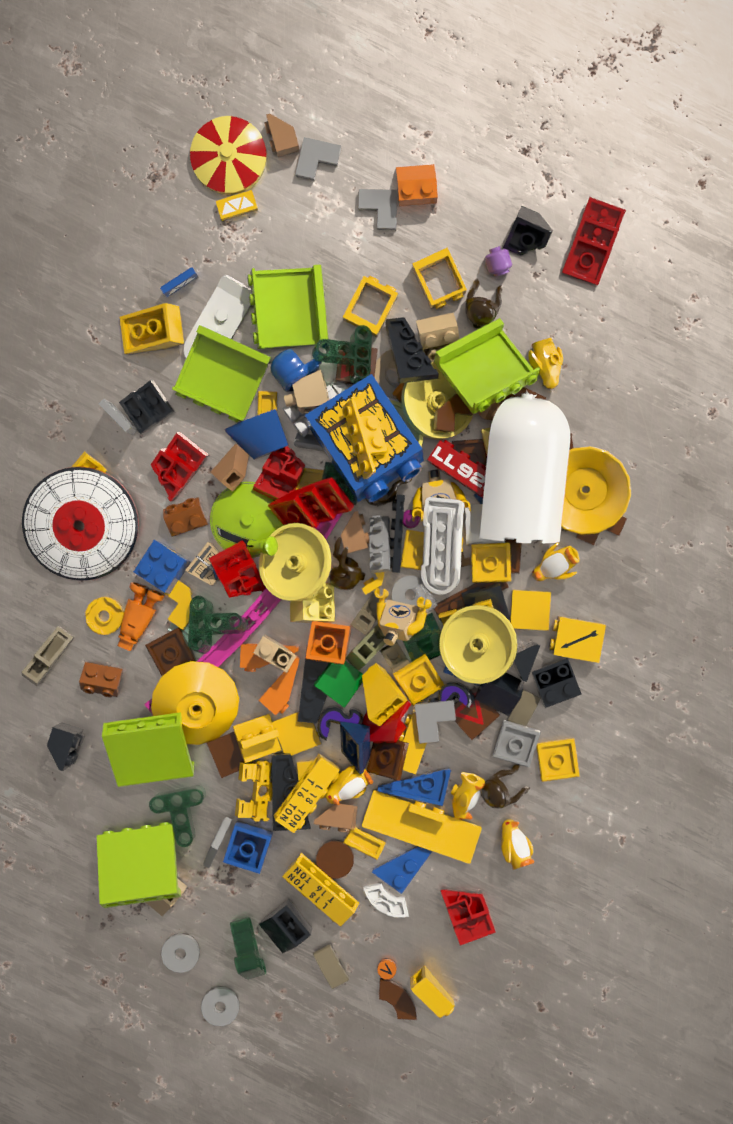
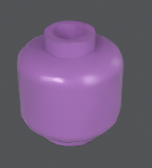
M500 246L490 249V254L485 256L488 272L494 274L495 277L510 272L509 269L512 267V261L509 251L501 249Z

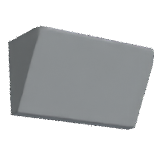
M299 432L296 434L294 440L295 447L324 451L314 435L307 434L305 437H302Z

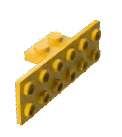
M376 790L372 793L362 822V827L468 864L471 863L482 830L478 825L444 814L442 809L433 807V810L426 808V804L415 801V803H411Z

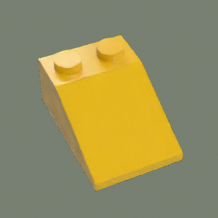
M163 303L119 317L124 354L167 349L184 344L179 306Z

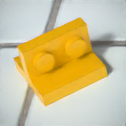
M270 714L232 726L244 763L281 750L277 738L280 735L278 729H275Z

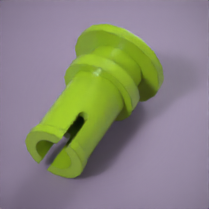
M273 536L262 540H249L247 545H253V547H247L251 553L262 552L263 554L273 556L278 550V542Z

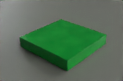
M345 661L344 665L329 663L314 683V686L345 708L363 683V673L347 661Z

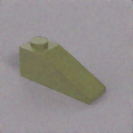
M378 624L346 656V659L358 671L386 644L383 641L385 636Z

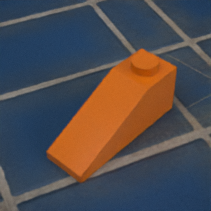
M241 644L240 668H245L244 671L256 672V668L259 669L271 664L253 653L258 644ZM283 645L293 653L300 650V646Z
M299 656L295 658L288 672L284 671L258 700L274 715H277L279 712L283 714L289 707L287 702L290 700L301 659Z

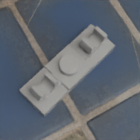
M381 515L370 518L369 548L371 573L390 571L389 516L381 517Z

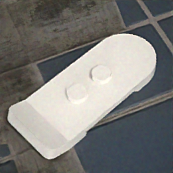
M228 275L221 277L215 291L185 341L184 355L186 358L197 335L196 331L199 325L232 339L251 307L249 301V294H252L251 288Z
M428 497L425 500L421 578L425 587L435 594L443 595L451 592L460 581L462 527L465 507L461 500Z

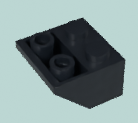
M568 658L532 671L537 692L545 708L582 695Z
M63 722L52 727L47 747L60 771H64L76 763L78 758L76 751L84 739V735H82L83 729Z
M289 899L259 922L260 927L282 954L297 947L312 933L311 926Z

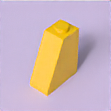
M377 663L369 667L362 675L368 718L378 726H381L408 700L387 671Z
M425 965L410 977L412 992L439 1018L452 1013L455 1007L454 1000Z

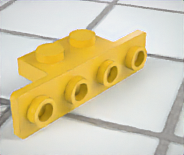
M350 399L343 406V415L348 424V432L353 441L360 472L364 479H368L376 472L372 456L384 455L388 450L377 415L360 416L355 399Z

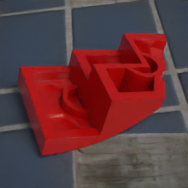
M180 432L175 434L167 448L161 449L151 463V467L157 474L160 484L165 488L170 502L185 488L209 456Z
M285 447L273 451L263 465L262 472L255 482L253 490L273 500H277L296 490L304 472L305 464L296 456L292 448Z
M243 540L209 558L229 598L238 597L239 595H251V592H263L266 589L256 564Z
M409 701L404 703L381 726L370 721L366 711L361 725L370 726V742L396 743L407 728L401 719L412 704Z
M440 890L460 946L496 933L483 894Z

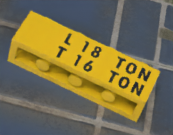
M318 754L273 815L275 821L293 833L297 829L300 830L305 823V817L308 813L311 814L315 810L316 802L319 798L322 799L326 795L329 784L337 780L339 768L327 758Z
M302 853L289 865L282 876L340 927L354 914L359 905L357 900Z

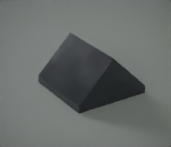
M530 642L517 648L516 657L513 662L519 678L525 682L528 680L540 645L535 642Z
M506 672L494 681L481 684L474 698L488 707L509 716L521 699L524 681Z

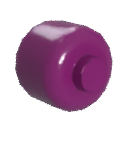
M411 509L404 512L402 523L404 527L409 529L415 528L420 522L419 516L414 517V521H412L413 510Z

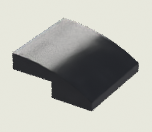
M154 380L148 381L137 391L131 392L119 402L140 434L174 412Z
M499 583L483 589L477 587L461 593L465 607L491 599L493 608L501 612L508 620H511Z

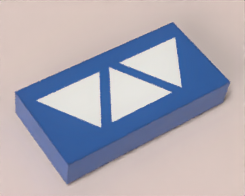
M193 267L189 268L160 289L166 297H169L198 278V275Z

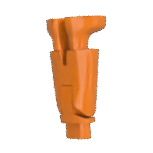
M136 582L130 583L129 588L134 592V599H128L118 636L120 640L117 646L131 651L133 645L137 644L156 612L153 608L154 604L162 601L164 595L159 591L149 589V587ZM147 593L146 602L144 605H142V601Z

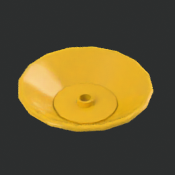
M591 446L572 448L569 450L561 527L564 530L580 535L600 533L615 525L626 512L631 497L630 477L623 464L608 451ZM584 486H588L590 488V490L586 493L582 491V488Z
M191 661L174 666L160 678L152 693L151 710L153 716L181 712L182 729L186 744L201 745L219 738L230 729L238 714L239 695L234 681L224 670L207 662ZM195 705L200 707L198 710H193Z

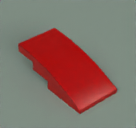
M589 197L562 273L598 285L626 209Z
M331 477L286 494L271 502L268 507L283 525L300 523L317 528L321 522L334 520L337 514L350 512L354 505Z

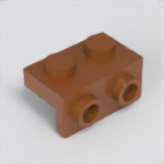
M199 497L189 498L183 503L172 504L163 509V518L171 537L208 525Z
M85 662L79 680L80 689L87 694L98 693L108 698L118 697V688L123 669Z

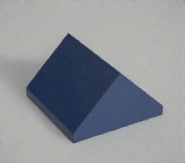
M341 722V752L355 766L357 772L362 774L370 757V726Z

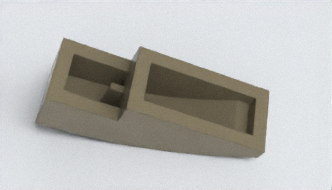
M58 626L21 672L22 676L35 686H38L63 654L73 637Z

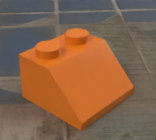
M434 164L396 167L399 206L437 203L438 193Z
M312 621L306 659L344 665L351 635L350 626Z

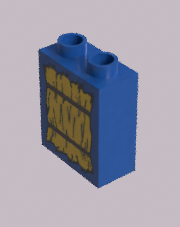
M372 374L305 415L309 429L357 502L364 498H367L369 502H374L389 491L386 484L399 476L402 481H408L422 470L420 465L424 461L422 447ZM350 399H355L360 416L377 415L388 450L384 455L372 456L376 472L368 479H364L360 472L353 441L348 432V424L343 415V406Z

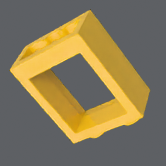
M448 247L412 263V269L431 309H440L447 305L446 302L452 299L455 302L464 297L463 294L466 293L467 289ZM446 261L458 290L433 300L421 272Z
M363 276L343 315V321L378 337L398 298V293L395 292L396 289L387 284L386 286L379 284V280L372 276L368 278ZM365 285L390 296L377 325L352 313Z

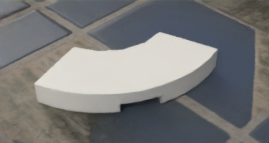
M382 882L363 887L365 896L370 904L380 912L395 918L409 917L405 897H396L389 894L384 889Z

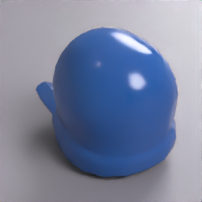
M288 349L279 353L273 359L270 367L271 373L285 392H293V384L317 371L322 364V359L318 356L310 362L303 364L298 355L292 349Z

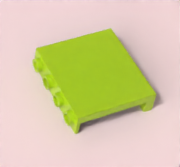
M313 265L312 268L260 271H255V268L251 269L250 274L247 275L248 286H252V294H249L250 306L253 305L254 313H251L252 325H255L256 332H253V342L257 344V349L326 345L328 343L321 265Z
M500 318L436 351L434 363L473 414L478 411H485L491 404L501 402L506 396L511 393L516 394L522 387L530 386L538 379L540 368L538 367L533 370L504 333V323Z
M199 325L196 331L197 335L172 390L176 391L175 395L186 399L188 396L194 399L193 403L201 407L204 404L210 406V410L219 415L222 412L228 414V419L234 422L244 421L272 357Z
M181 712L103 723L102 739L118 787L194 776V761H191L183 733Z
M163 822L159 826L154 827L143 825L140 829L124 828L121 832L104 831L101 835H97L99 904L103 908L181 897V890L178 887L174 836L176 828L173 824Z

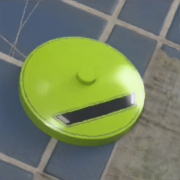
M241 482L233 492L226 488L217 497L212 506L210 514L211 530L215 540L224 550L242 540L247 547H253V545H247L249 540H262L269 537L278 528L284 526L268 507L275 500L254 491L253 486L255 482ZM261 552L249 553L252 558L260 557Z

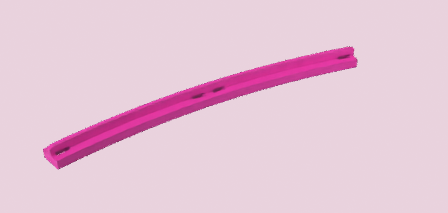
M343 513L337 514L334 520L319 523L317 528L314 529L318 530L327 539ZM266 588L238 621L196 662H207L219 667L259 627L282 599L274 596ZM263 603V605L258 609V611L255 612V610L260 606V604ZM267 607V609L260 616L259 614ZM250 617L249 621L244 626H242V624ZM254 621L255 623L247 630L248 626ZM152 699L145 703V706L153 715L151 710Z

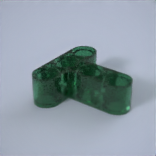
M365 325L358 326L352 333L350 342L321 339L313 348L312 356L319 362L349 365V379L352 383L356 384L369 376L371 372V330ZM357 334L363 335L364 339H360ZM319 348H324L326 353L320 352ZM338 350H342L345 356L340 355ZM357 352L362 353L364 358L359 357ZM356 370L361 371L363 373V376H359L356 373Z
M195 596L190 601L188 645L198 653L205 654L209 652L212 646V635L240 634L248 628L247 619L238 613L213 614L212 602L202 596ZM204 602L203 608L199 610L200 604ZM239 619V625L234 627L235 621ZM221 620V625L216 628L217 622ZM203 621V626L198 628L199 623ZM202 640V645L198 648V642Z
M196 785L158 793L149 802V808L153 813L159 814L170 811L175 839L181 847H188L195 839V829L190 807L200 805L206 797V791L202 786ZM192 792H199L201 795V799H194L192 797ZM179 795L182 798V803H176L173 800V796ZM155 800H162L163 807H157ZM183 814L186 817V822H180L177 815ZM181 833L189 834L190 840H183Z
M250 917L230 922L237 957H234L237 973L247 980L265 975V963L259 955Z

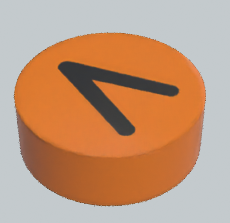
M388 958L381 960L377 967L379 976L383 979L393 978L397 971L395 962Z

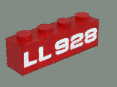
M440 440L428 457L427 462L483 498L486 466L478 461L475 464L469 460L470 456L463 451L459 453L453 449L454 445L447 440H444V442Z

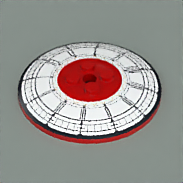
M68 467L49 474L33 488L23 508L22 531L29 551L45 569L66 579L79 581L93 580L110 574L119 568L129 557L138 536L139 521L137 509L128 491L111 475L90 467ZM75 521H82L84 529L81 531L75 529Z

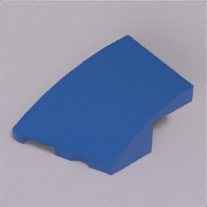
M276 409L225 429V432L254 460L289 446Z

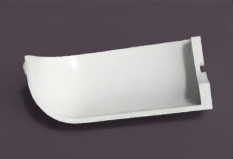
M521 393V397L506 399L496 411L489 434L480 538L504 541V539L514 540L515 538L516 543H531L532 540H540V543H557L560 541L570 448V429L566 417L553 403L533 398V394Z

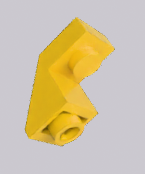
M385 572L375 573L377 579L374 580L372 577L363 582L364 587L361 589L365 595L382 585Z

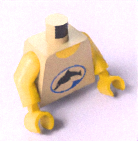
M439 469L428 471L429 482L422 483V487L417 489L412 500V521H414L416 516L421 517V521H423L425 500L428 497L461 500L465 505L464 508H468L471 512L470 503L466 500L463 491L455 482H450L449 479L441 480Z
M375 589L374 594L379 598L376 609L377 622L385 636L384 643L393 646L397 639L408 641L412 635L423 629L427 615L425 611L432 605L430 600L426 599L423 605L424 598L419 597L417 599V606L392 600L384 602L389 595L388 591L383 589V595L380 596V589Z

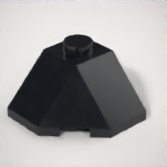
M521 206L503 248L518 255L527 254L528 251L543 249L546 247L553 229L540 213Z

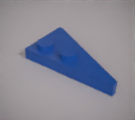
M451 769L439 770L400 781L378 785L377 791L443 806Z
M417 846L389 860L387 863L373 868L372 873L402 894L432 851Z

